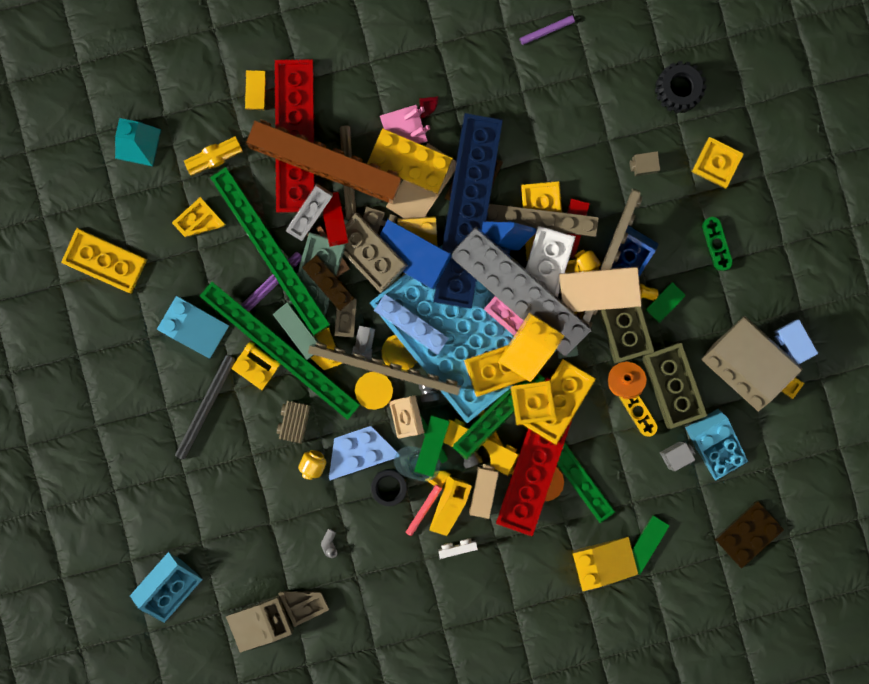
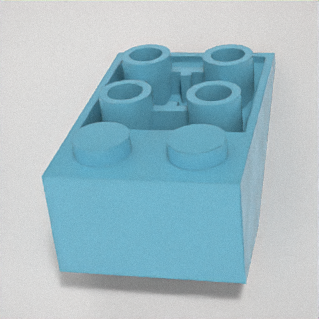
M719 409L686 427L692 443L715 481L748 462L728 418Z

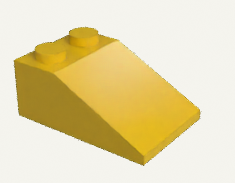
M529 312L498 362L531 382L554 353L564 335Z
M629 537L572 550L582 591L602 587L638 575Z

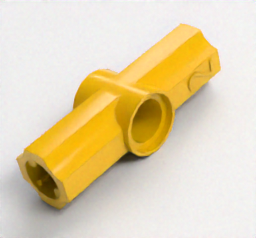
M235 136L218 145L212 144L204 148L201 153L184 160V163L190 175L193 176L208 168L212 169L225 163V160L242 153L243 150Z

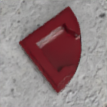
M438 96L419 98L420 107L425 109L421 113V118H426L435 111L438 104Z

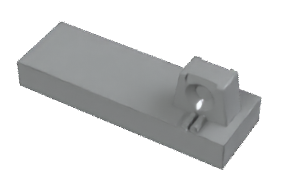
M316 184L286 228V232L302 241L333 197V193Z

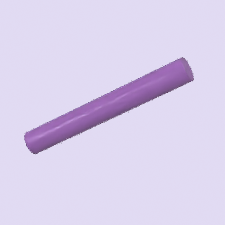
M571 15L520 38L521 44L524 45L574 23L575 20Z

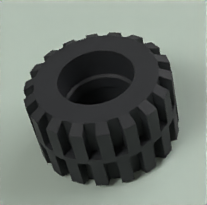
M678 61L677 64H670L669 67L663 70L656 81L655 94H658L656 98L658 101L661 100V106L668 107L667 110L670 112L672 110H675L674 113H679L680 111L683 113L687 112L689 109H693L704 97L706 78H702L703 72L696 69L698 66L695 64L693 67L690 66L691 62L683 64V61ZM674 78L685 79L690 85V94L686 97L675 95L670 87L671 80Z

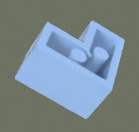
M794 320L774 331L777 344L782 346L781 349L797 364L818 354L800 320Z

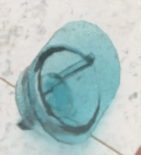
M407 446L397 452L394 464L400 474L419 481H429L438 475L440 471L439 459L433 477L414 472L421 448Z

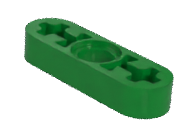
M709 217L703 222L702 229L714 267L718 271H725L732 266L730 251L720 220L716 217ZM709 221L716 224L714 232H719L720 235L710 238L709 235H712L713 232L711 228H707V225L710 224ZM714 239L722 241L721 249L713 248L712 242ZM723 250L725 253L721 254L722 258L727 260L724 268L723 265L718 264L721 260L720 255L715 256V253L722 252Z

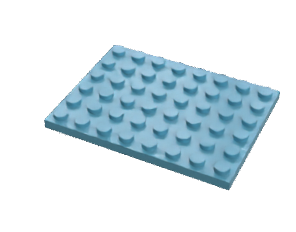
M405 274L373 299L370 304L375 309L386 294L449 338L437 355L380 315L427 375L428 373L437 375L439 380L443 381L447 379L458 381L457 385H461L459 395L441 392L463 420L468 423L515 384L476 397L464 360L507 346L514 336L483 310L495 295L477 279L472 309L433 303L435 289H431Z

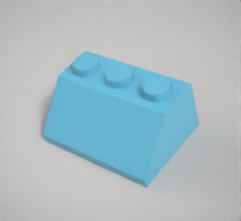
M168 552L133 591L130 597L138 609L165 623L203 579L181 559Z

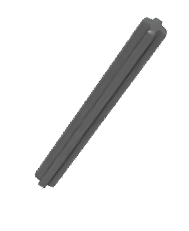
M230 355L225 356L175 454L179 459L183 460L186 458L231 367L236 361L234 357Z

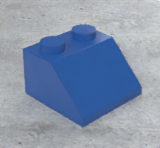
M483 222L482 232L507 254H510L511 251H519L537 230L536 228L514 222Z

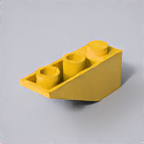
M451 476L447 477L429 529L430 531L446 536L449 534L467 502L472 485Z

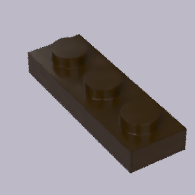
M318 254L302 267L339 311L355 299Z

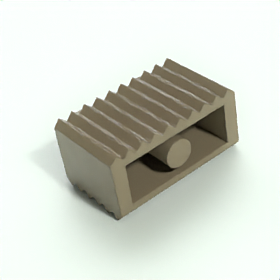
M287 401V404H283L281 409V415L284 416L283 422L279 423L277 428V434H280L279 439L303 443L311 405Z

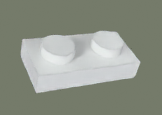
M471 538L461 540L458 545L453 546L452 543L441 545L442 548L438 549L440 559L478 549L476 540L472 541Z

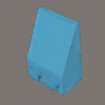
M176 296L157 330L210 359L229 325L181 297Z

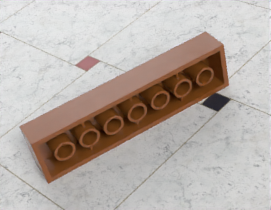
M260 120V122L254 121L246 141L250 149L393 204L401 184V178L398 177L399 174L392 170L385 172L380 169L379 165L374 163L367 165L362 162L361 158L356 156L349 158L344 155L343 151L335 148L331 151L323 143L315 141V144L307 141L308 138L299 134L293 136L289 134V130L282 127L275 129L271 127V123Z

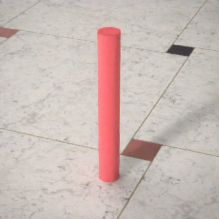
M435 485L406 530V534L409 536L414 534L442 490L441 486Z

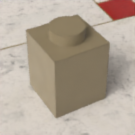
M658 151L634 155L632 160H630L631 172H634L635 176L658 173L660 171Z

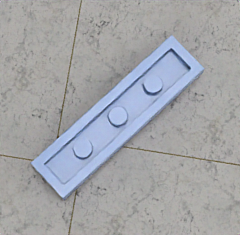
M386 294L374 309L376 313L437 355L449 339Z

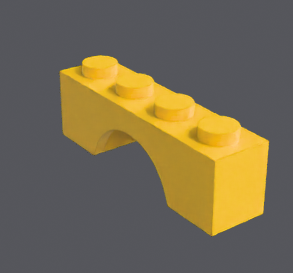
M456 418L454 421L449 419V426L443 442L451 447L468 430V428L464 427L466 423ZM491 436L483 444L490 455V466L509 476L519 457L516 453L517 449L509 445L503 447L499 445L500 441Z

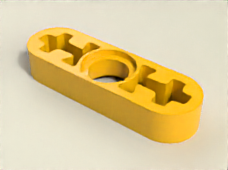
M619 396L640 433L644 436H653L657 432V424L640 396L632 398L633 401L637 399L638 403L632 404L630 408L628 406L631 403L630 400ZM635 406L643 408L642 416H634L633 408ZM646 415L648 416V419H645L647 424L653 425L650 433L648 431L644 432L645 425L643 422L638 423V420L644 419Z

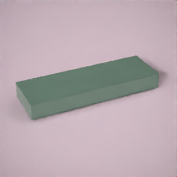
M287 302L273 316L304 357L309 360L314 356L308 353L309 346L315 345L319 341L291 304Z

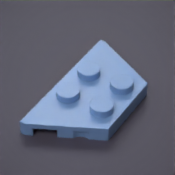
M372 426L336 437L333 444L329 480L400 457V455Z

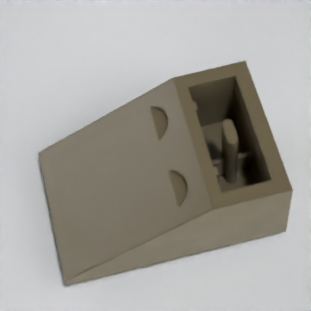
M279 595L226 616L240 652L274 642L291 635L294 631Z

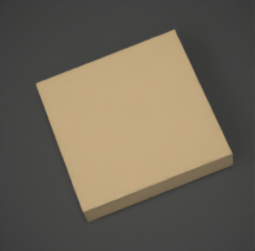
M415 395L389 401L398 439L424 433Z

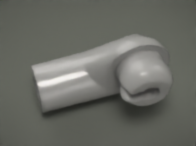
M327 529L321 542V547L327 557L335 558L337 556V549L333 544V539L337 532L331 529Z

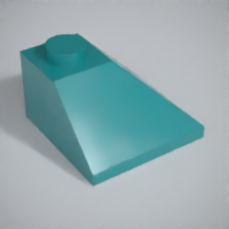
M119 118L115 135V159L153 167L161 129Z

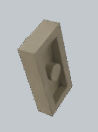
M357 299L351 301L341 311L337 308L335 336L354 337Z

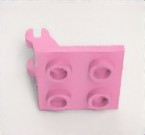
M413 105L380 116L385 130L418 144L427 142L425 133L430 130V125L423 128L420 114L425 111L424 107L417 109V106Z

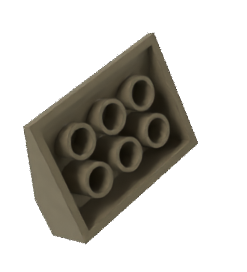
M746 316L708 348L701 359L758 412L770 403L803 369Z

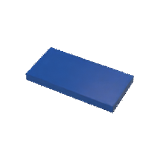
M387 220L380 236L408 265L403 270V273L431 289H435L452 254L393 221Z

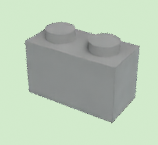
M679 441L659 452L668 469L676 471L695 461L693 457L695 452L692 446Z

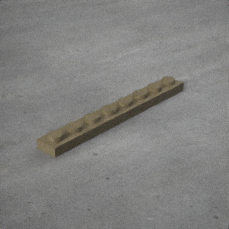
M632 188L600 270L612 269L613 262L618 261L621 253L618 249L621 243H625L628 233L625 231L628 225H632L635 218L633 211L635 207L639 208L642 201L640 190ZM598 310L584 311L582 320L592 327L591 317L592 315L596 316Z
M319 342L309 346V354L459 395L461 385H457L458 381L452 379L443 381L439 380V376L428 373V376L421 375V371L409 368V371L403 370L401 365L390 363V366L382 364L383 360L372 358L371 360L364 359V355L359 353H353V355L346 354L344 349L335 347L332 350L327 348L326 344Z

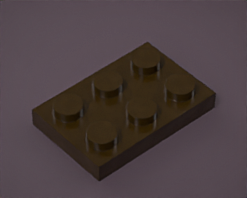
M756 501L714 540L742 569L784 529Z

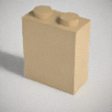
M483 464L482 467L478 466L469 509L470 515L489 519L498 477V471L495 470V467Z

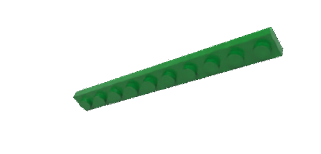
M225 167L210 177L312 334L316 336L331 326L229 170Z
M213 281L201 293L200 297L347 420L360 406V404Z

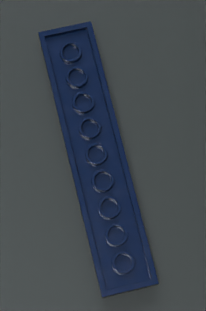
M464 114L442 249L450 254L476 226L482 231L483 222H486L503 120ZM451 258L435 287L433 303L472 309L476 279Z

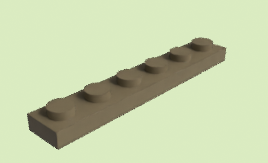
M489 204L486 222H514L538 229V226L562 233L596 237L599 217Z

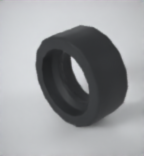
M393 469L383 470L373 478L371 493L379 504L395 506L405 498L407 482L400 472ZM391 476L399 481L401 490L397 497L386 499L379 494L378 484L384 477Z

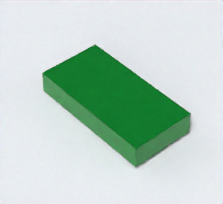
M671 282L645 310L660 323L686 295Z

